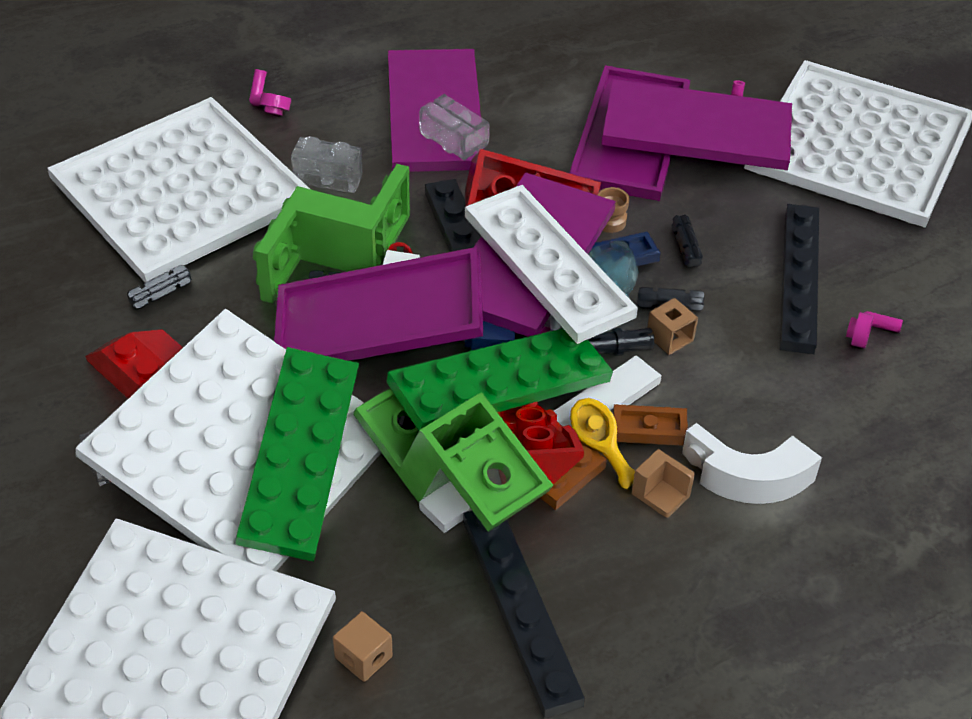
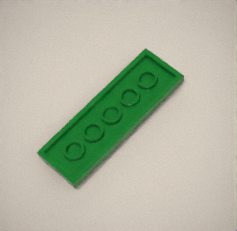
M562 328L388 371L386 382L419 431L481 392L496 412H501L610 382L613 370L588 339L577 344Z
M287 347L235 545L314 562L359 363Z

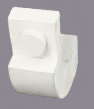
M697 423L686 430L682 454L692 465L702 469L699 484L724 498L752 504L774 503L799 494L815 481L822 459L821 456L794 436H791L779 447L768 453H741L727 447Z

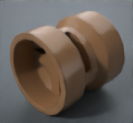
M605 188L598 193V196L614 200L616 204L615 211L603 231L609 233L619 232L626 226L629 196L620 188Z

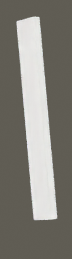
M636 355L613 371L610 382L589 387L554 410L557 414V422L562 426H571V408L578 400L585 398L600 401L613 413L614 404L630 405L659 385L662 375ZM498 469L487 470L489 479L495 484L502 485ZM448 482L419 501V509L443 533L463 521L464 512L472 510L451 482Z

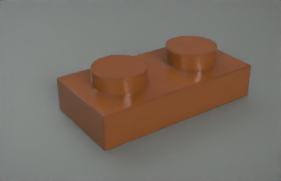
M614 404L613 415L617 423V442L684 445L686 430H688L687 408Z
M581 442L584 449V458L554 483L550 491L541 496L540 499L557 510L606 468L607 458Z

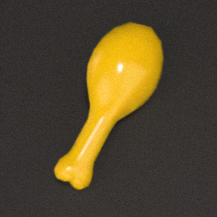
M592 398L578 400L571 408L570 421L572 428L576 431L579 440L583 444L603 453L617 473L621 487L628 489L633 484L635 470L628 465L617 446V423L613 413L598 400Z

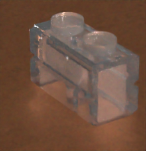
M445 94L434 99L433 103L429 102L424 105L419 111V131L426 139H432L440 144L446 152L454 153L463 160L474 155L475 151L478 152L479 149L485 148L489 143L488 121Z
M300 137L292 152V172L306 185L355 193L362 178L361 147L350 146L346 142L333 143L321 141L316 137Z

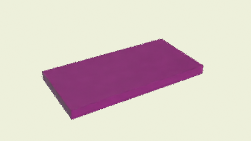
M474 49L388 50L392 171L396 164L408 166L409 172L469 170L472 158L479 149H484Z
M605 65L569 173L601 182L600 190L615 187L624 190L629 196L660 201L672 157L671 154L602 145L612 79L683 89L690 88L691 80Z
M612 79L602 145L788 171L791 151L792 103Z
M525 173L517 186L523 185L587 254H589L615 211L616 201L529 173ZM481 236L474 247L478 248L481 260L483 321L528 337L539 334L551 314Z
M477 247L278 285L274 342L284 349L290 347L350 361L483 336L481 260Z

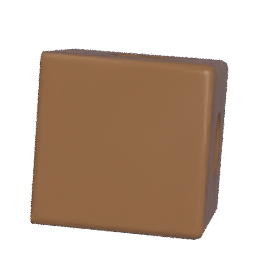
M673 298L649 312L647 328L652 329L654 342L670 355L694 341L698 317L676 298Z
M363 611L333 636L335 658L363 682L368 680L393 656L392 635Z

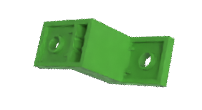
M396 164L390 176H385L378 196H373L370 204L297 186L290 198L284 200L281 212L276 219L271 220L267 233L262 241L256 243L253 250V260L256 261L257 266L256 284L259 285L260 299L265 302L274 303L278 297V285L286 284L300 260L346 272L382 265L387 249L395 243L410 217L409 167Z
M391 388L360 405L354 411L353 415L418 502L443 485L451 482L488 532L549 492L553 487L551 481L482 392L419 431L417 428L405 430L397 423L398 417L408 416ZM498 469L502 471L506 476V483L503 485L493 483L488 477L487 470Z

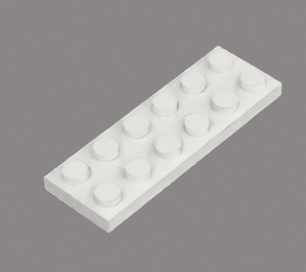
M523 185L465 207V218L577 344L637 317L638 307Z

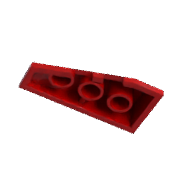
M479 149L471 160L465 187V207L515 188L525 173L595 195L599 193L601 182Z
M538 402L497 412L552 484L556 483L584 458V449L576 431L570 425L562 426L557 422V414L552 409L544 410ZM498 470L503 485L506 483V476L502 471Z

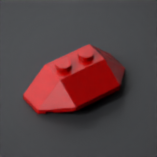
M163 329L139 331L116 337L85 357L87 362L129 399L183 347Z

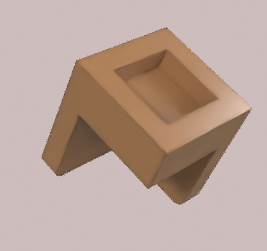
M657 449L635 470L631 494L664 517H670L690 497L695 474L660 449Z

